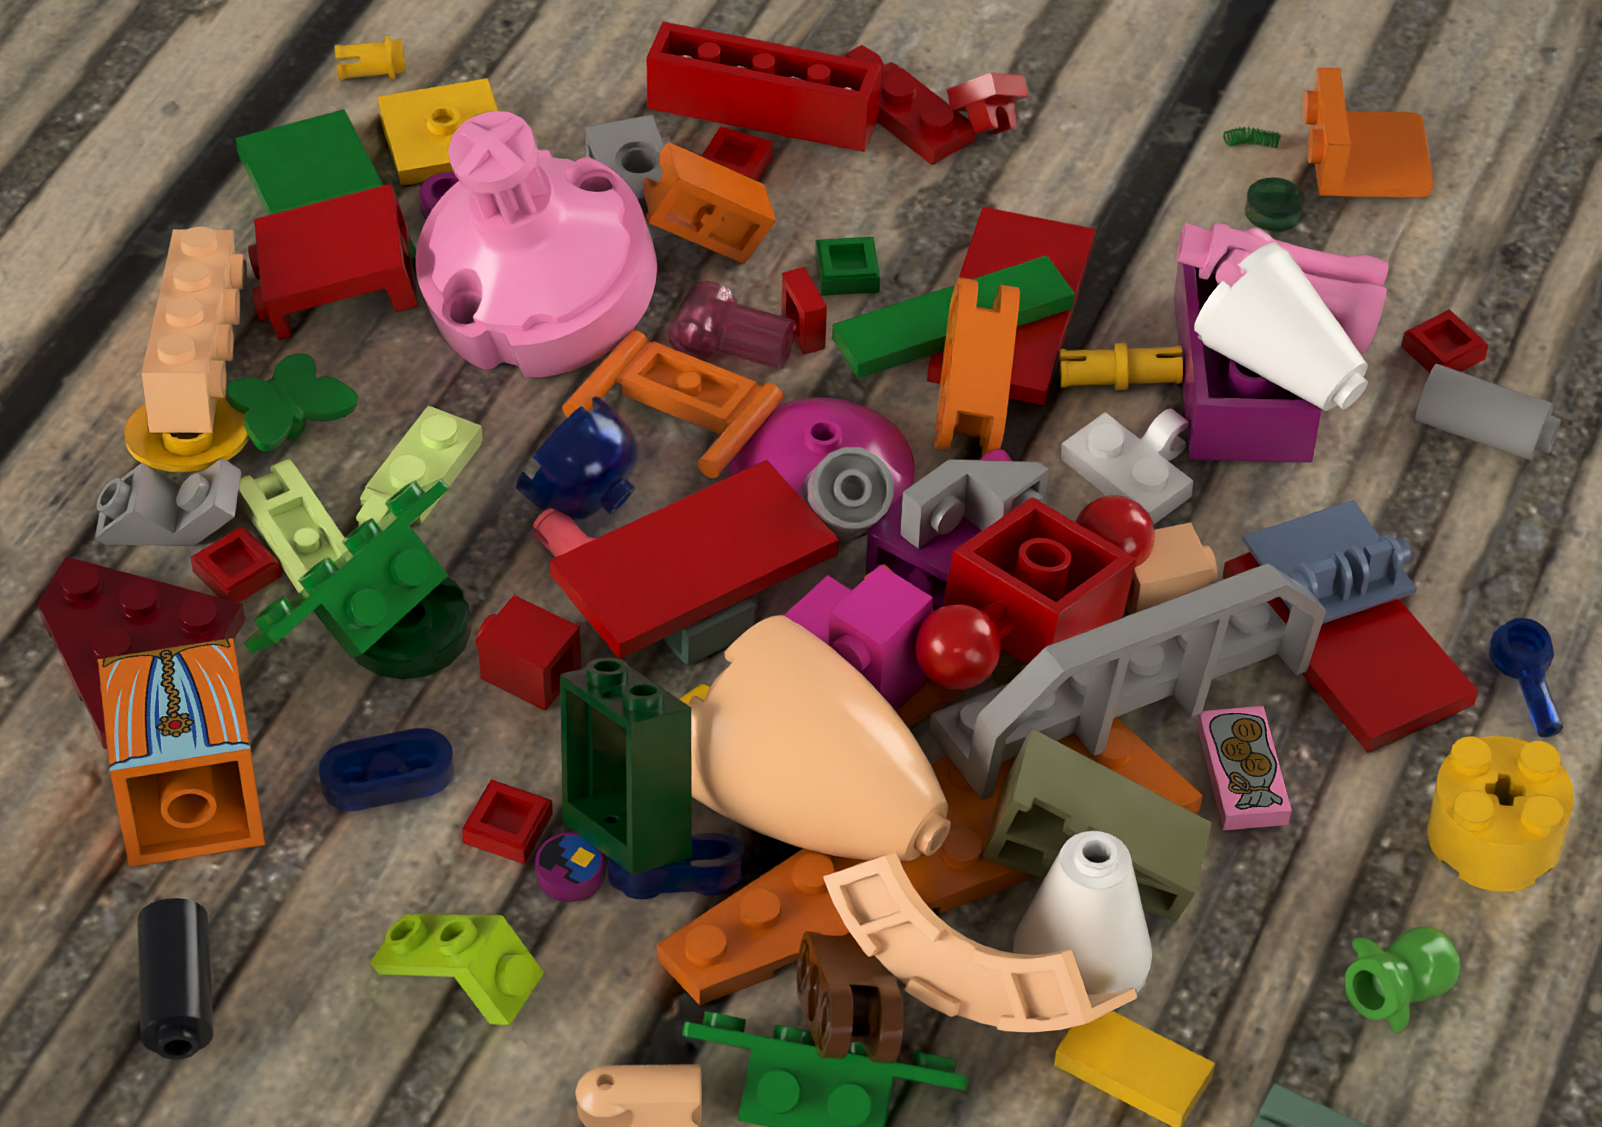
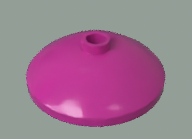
M813 397L778 405L729 463V477L768 460L798 493L804 478L830 452L844 447H862L877 454L889 468L894 481L891 507L903 494V491L913 485L915 467L912 450L906 438L887 418L870 408L847 400ZM871 526L869 529H867V530H866L862 535H860L859 537H856V538H853V539H857V538H860V537H863V536L868 535V532L871 530V528H872L873 526Z

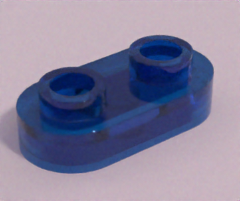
M428 728L408 729L341 743L327 751L319 764L321 791L324 798L332 806L345 811L365 810L434 795L447 787L454 774L453 751L450 742L438 731ZM419 768H426L425 770L412 772ZM351 782H361L356 784H349Z
M722 833L692 834V858L635 875L630 874L607 856L609 883L615 889L622 891L626 896L633 899H650L661 893L696 892L707 896L720 895L729 891L732 886L738 884L745 876V847L743 843L733 836Z

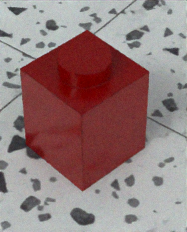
M513 595L497 615H489L478 630L475 645L479 654L480 679L544 711L548 709L560 694V674L582 668L580 626L516 595Z

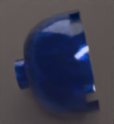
M599 396L592 398L593 413L590 414L584 407L580 406L537 450L532 458L541 467L533 479L522 471L517 480L516 489L543 511L552 508L567 514L573 521L586 520L602 508L612 515L629 499L636 488L628 481L638 462V445L632 429Z

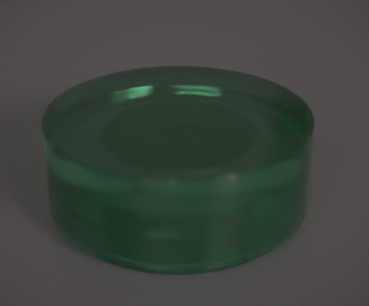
M1278 177L1260 179L1254 182L1247 191L1245 215L1253 225L1260 229L1273 232L1289 230L1295 227L1301 220L1305 200L1304 194L1296 184L1289 180Z

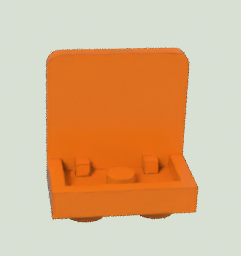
M1318 67L1314 91L1305 90L1302 117L1303 124L1310 125L1307 155L1309 164H1315L1319 196L1425 198L1430 196L1434 181L1423 117L1414 112L1346 111L1341 69Z

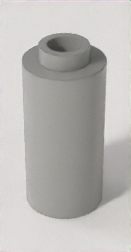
M1435 364L1429 374L1415 417L1417 422L1530 461L1535 459L1538 450L1549 454L1561 423V419L1551 416L1554 403L1439 364Z

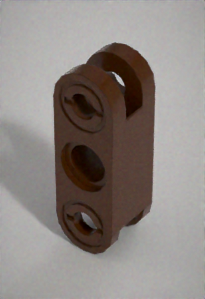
M806 931L803 934L798 953L797 995L819 1056L821 1058L843 1060L848 1053L850 1042L863 1043L871 1062L889 1064L896 1062L902 1042L904 1008L902 995L893 974L875 955L868 957L854 937L822 935L820 932Z

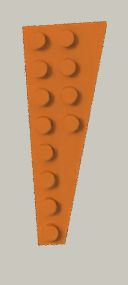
M1117 717L1113 719L1105 752L1093 756L1076 733L1057 740V742L1195 814L1200 812L1203 795ZM945 755L931 765L948 803L946 819L951 822V828L945 841L931 856L922 854L915 860L900 862L909 881L921 899L930 909L936 908L939 914L1027 881L1028 873L982 859L1000 788L1016 757L1001 762L994 795L984 800L980 799L948 755ZM803 848L657 944V961L699 1005L771 979L775 970L798 961L800 943L806 931L820 932L822 935L853 937L832 901L823 876L870 860L839 857Z

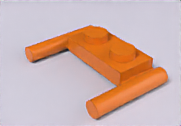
M631 330L565 402L562 410L569 420L580 423L616 383L622 384L623 396L720 434L698 461V468L705 476L717 478L781 403L783 393L772 383H765L763 386H760L756 381L655 341L653 343L649 342L642 332Z

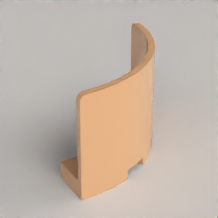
M897 852L823 876L832 901L843 922L868 957L875 955L893 975L906 985L904 989L906 992L924 1004L950 1017L959 1015L983 1024L998 1026L997 1030L1054 1031L1087 1024L1138 998L1134 988L1087 995L1072 949L1039 955L1015 954L981 945L963 936L941 920L921 899L903 870Z

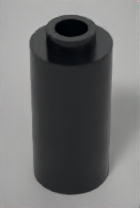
M168 898L147 905L140 911L137 918L141 1041L147 1049L158 1053L163 1058L179 1060L193 1056L199 1050L206 1047L213 1038L208 914L202 905L188 899Z

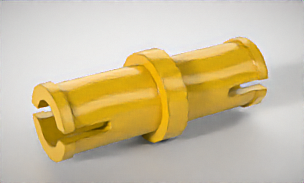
M1114 343L1113 349H1060L1061 388H1067V386L1114 385L1115 390H1128V384H1182L1183 358L1180 357L1182 356L1181 345H1174V347L1127 348V343Z

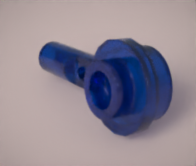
M1528 618L1512 619L1493 633L1488 646L1489 658L1494 666L1504 675L1518 679L1538 736H1554L1561 732L1563 725L1545 678V672L1549 670L1554 657L1551 636L1547 629L1537 621Z

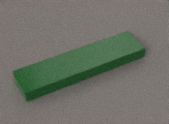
M1047 255L974 279L978 282L976 307L992 309L1000 284L1020 289L1017 327L1073 309L1075 293ZM955 285L834 323L832 339L857 378L859 379L944 351L949 308Z

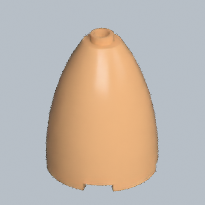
M784 615L771 616L758 622L724 652L725 659L731 662V664L715 679L706 695L705 701L700 697L692 696L688 703V706L692 708L693 798L719 814L760 834L797 847L829 855L871 861L897 852L900 861H912L922 854L931 856L940 848L950 831L951 822L946 819L948 803L936 774L915 737L893 707L857 669L828 644Z

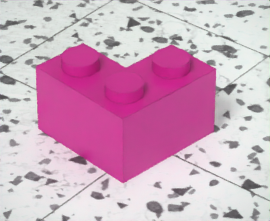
M879 565L853 590L827 575L784 615L832 647L875 687L896 712L928 682V678L919 667L915 656V638L921 623L932 613L933 597L882 565Z

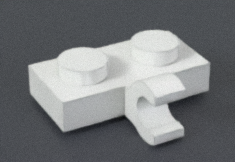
M1172 408L1158 415L1141 439L1104 412L1061 443V460L1106 496H1124L1139 503L1150 515L1153 525L1192 497L1193 480L1169 462V460L1177 457L1186 448L1187 442L1181 439L1178 434L1189 426V421Z

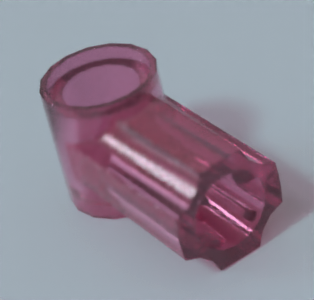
M703 280L694 283L688 290L668 327L667 337L675 350L700 360L710 359L716 352H721L773 368L783 369L790 356L792 343L796 335V320L738 304L737 299L726 287L713 281Z

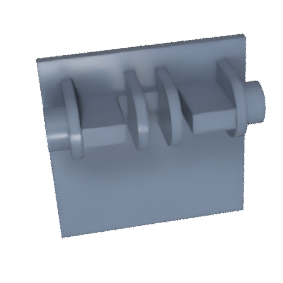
M1355 500L1243 535L1242 538L1259 566L1269 563L1306 587L1326 609L1323 623L1414 594L1417 590L1403 570V563L1411 560V549L1406 539L1403 537L1395 539L1392 535L1380 537ZM1282 598L1291 612L1293 605Z

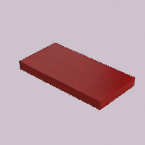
M982 207L959 277L975 279L1047 255L1075 293L1073 309L1018 326L1016 329L1009 399L1045 406L1058 364L1059 351L1063 347L1092 253L1096 229ZM944 351L932 354L928 365L927 382L940 384Z
M765 460L551 559L550 576L616 656L622 659L838 555L839 539L771 463Z
M1247 552L1226 561L1222 577L1224 579L1259 567V564L1251 552ZM1277 597L1267 601L1287 625L1290 610L1282 598ZM1399 598L1323 623L1307 672L1302 673L1367 753L1475 705L1478 694L1476 687Z

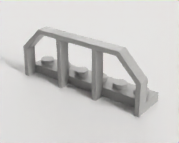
M1267 563L1047 646L1009 684L933 712L928 731L980 799L984 800L994 795L1001 762L1018 755L1031 728L1055 741L1076 733L1092 755L1095 756L1105 752L1113 719L1130 711L1173 695L1190 717H1194L1203 711L1212 679L1276 654L1282 658L1296 676L1307 672L1326 609L1306 587ZM1281 597L1293 605L1287 625L1267 601Z

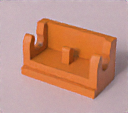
M667 142L659 153L660 166L663 169L659 183L654 179L646 177L643 184V194L648 208V213L646 214L647 223L746 264L776 223L764 184Z

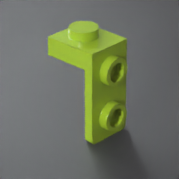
M405 914L388 929L385 941L370 962L379 975L455 977L490 1025H511L544 974V971L503 915Z

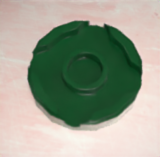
M446 577L366 652L354 657L355 661L379 676L397 679L429 676L451 665L465 650L472 631L469 604L463 598V591L454 580Z

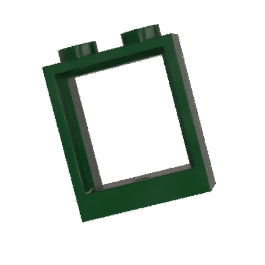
M617 658L595 659L590 661L586 668L560 674L563 823L632 875L692 858V708L664 690L661 685L652 682L628 666L625 661Z

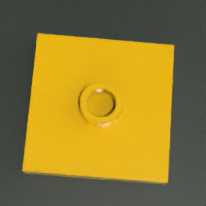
M488 78L377 96L378 112L400 186L423 183L433 175L443 172H454L448 153L452 136L463 123L474 116L490 111H498Z

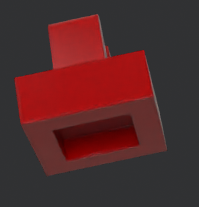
M990 72L946 89L950 108L956 112H967L976 134L992 130L993 135H998L1016 128L1014 102L1028 97L1024 75Z

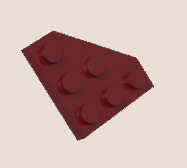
M67 556L38 601L41 620L49 636L53 638L63 666L80 701H83L91 717L94 730L103 749H107L98 659L230 638L234 640L245 621L242 603Z

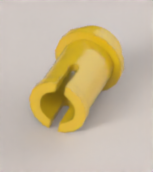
M384 35L385 41L335 45V58L337 61L360 59L356 63L336 64L339 81L389 74L390 80L396 79V73L406 72L402 39L391 40L390 35Z

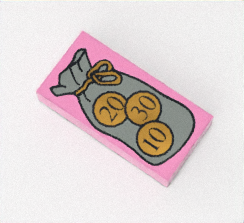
M1264 706L1202 711L1198 715L1197 729L1223 831L1289 825L1292 810Z

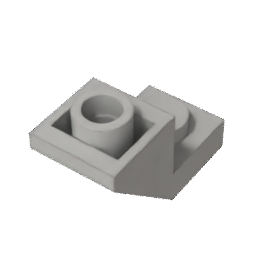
M221 458L202 473H194L189 476L180 486L144 463H141L121 479H112L101 491L96 506L100 513L95 539L105 545L195 546L235 517L241 470Z
M947 460L903 491L900 535L919 549L937 535L951 532L963 517L983 531L1031 497L1047 505L1046 494L1049 469L1040 462Z

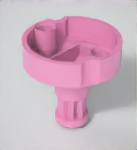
M490 111L476 115L466 121L452 136L448 149L452 169L459 181L441 197L430 212L421 230L416 250L418 284L438 330L448 345L469 363L483 370L495 368L500 363L516 365L520 368L524 378H541L570 372L599 359L615 348L635 328L644 315L654 292L657 275L656 253L637 197L622 177L601 162L590 157H584L574 162L569 159L553 158L549 150L538 151L532 129L523 118L510 112Z

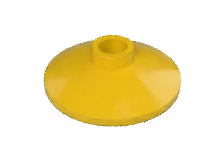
M218 398L212 433L149 432L146 403L134 411L124 429L126 447L136 460L151 468L168 472L200 471L209 468L221 458L228 461L244 448L249 435L244 427L245 414L232 408L225 398Z

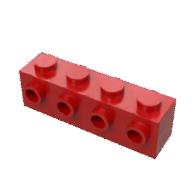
M663 21L646 57L647 109L865 152L879 117L882 64Z

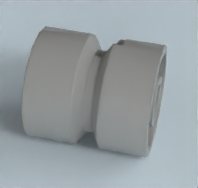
M844 447L830 452L804 478L798 495L835 534L839 542H846L862 535L887 513L893 500L894 481L888 466L877 454L862 447Z

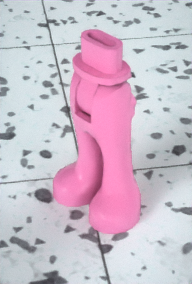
M1189 223L1184 224L1179 238L1176 261L1199 268V277L1208 280L1211 273H1214L1218 285L1224 280L1232 287L1246 274L1238 264L1266 244L1273 242L1279 244L1294 258L1359 353L1363 355L1367 351L1375 335L1385 303L1387 288L1383 285L1389 269L1386 260L1368 254L1342 256L1275 240L1268 233L1255 227L1244 231L1231 229L1230 225L1213 223L1209 230Z

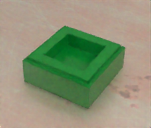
M874 237L815 240V258L821 296L880 292V273Z

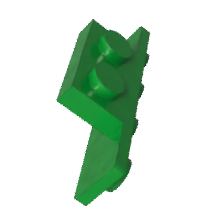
M440 478L423 487H420L416 480L401 488L386 501L385 505L391 512L379 523H376L371 518L344 538L342 543L348 550L335 562L330 557H326L300 577L298 582L304 589L290 602L283 596L260 612L253 620L259 629L243 643L251 654L279 642L312 611L351 659L366 652L449 576L409 526L449 490L444 480Z
M706 1011L702 1025L691 1022L684 1023L682 1033L684 1037L751 1050L737 1120L767 1127H886L895 1078L964 1092L968 1090L970 1078L966 1075L955 1073L957 1060L914 1052L912 1065L894 1062L893 1064L877 1063L869 1060L863 1043L850 1042L848 1053L843 1060L827 1059L819 1056L810 1031L774 1025L772 1038L744 1033L747 1019Z

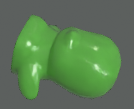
M1421 926L1408 930L1396 938L1385 950L1376 942L1366 937H1357L1352 941V947L1358 957L1349 966L1345 974L1346 997L1350 1004L1364 1017L1371 1020L1387 1019L1391 1030L1395 1033H1400L1407 1027L1410 1017V1003L1443 996L1457 984L1461 968L1458 952L1451 939L1445 933L1431 926Z

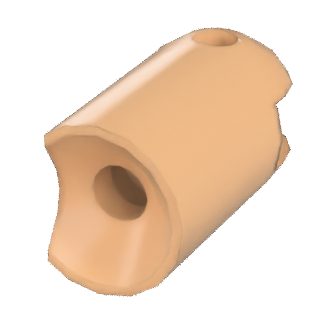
M701 1064L606 1065L593 1068L586 1072L578 1081L575 1091L578 1102L577 1111L579 1119L586 1127H702Z

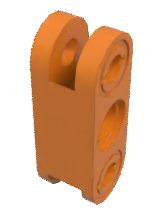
M958 277L949 308L933 445L935 450L947 452L951 445L953 434L980 438L979 447H981L983 457L993 450L1000 449L1003 440L1019 312L1020 289L1000 284L992 309L976 307L978 295L977 280Z

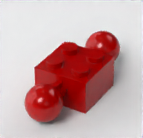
M1108 495L1090 502L1083 508L1074 522L1034 497H1031L953 550L943 606L929 614L917 631L915 656L922 672L929 680L943 688L952 690L969 689L981 684L992 674L998 664L1001 649L1028 665L1047 646L1123 618L1134 568L1148 559L1154 547L1155 530L1150 515L1139 503L1128 497Z

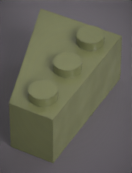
M1031 728L1000 788L982 859L1045 879L1067 840L1076 834L1086 831L1105 832L1118 838L1129 850L1143 911L1177 922L1196 893L1212 822Z

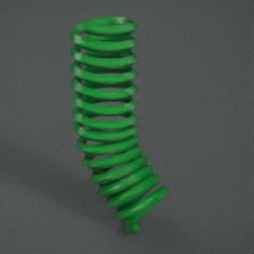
M1239 127L1238 129L1225 131L1223 138L1230 147L1244 142H1251L1253 144L1255 140V144H1258L1259 141V145H1262L1263 141V146L1267 142V147L1271 143V148L1274 147L1275 143V148H1277L1281 135L1278 132H1270V130L1266 131V129L1263 131L1254 127L1250 133V127L1247 128V131L1245 127L1242 129Z

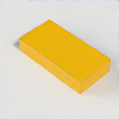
M1114 1011L1087 1024L1071 1027L1056 1049L1054 1066L1172 1127L1183 1126L1212 1080L1215 1068L1214 1062Z

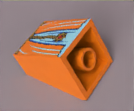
M233 638L98 659L109 769L129 868L265 845Z

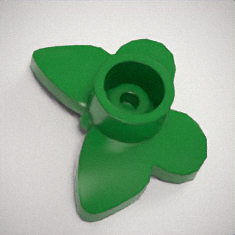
M297 353L287 356L277 364L272 379L265 381L255 377H246L233 380L227 384L225 400L232 408L245 414L244 427L250 439L258 449L267 452L276 449L285 440L299 436L305 429L307 419L324 422L344 418L354 412L358 401L356 392L333 377L324 376L316 378L317 368L315 360L309 354Z

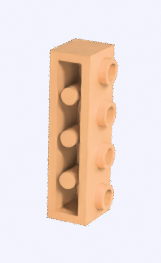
M201 226L192 227L187 230L173 229L142 368L149 432L212 433L218 398H225L227 373L225 361H232L234 338L232 325H238L240 320L239 290H245L247 282L245 254H236L233 230H213Z

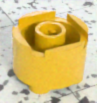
M1468 736L1457 740L1452 746L1451 753L1445 758L1439 769L1427 824L1430 847L1442 863L1443 859L1449 866L1459 872L1458 877L1472 886L1501 892L1525 889L1535 884L1536 878L1543 875L1549 869L1551 872L1561 856L1574 805L1573 784L1567 771L1560 763L1561 757L1556 748L1544 741L1528 742L1506 736L1482 738Z

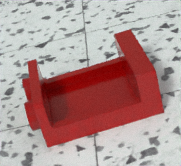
M392 184L254 219L256 244L248 246V254L252 270L256 279L260 280V285L252 287L253 301L262 322L271 321L279 340L291 337L289 313L385 288L395 312L419 307L408 227Z

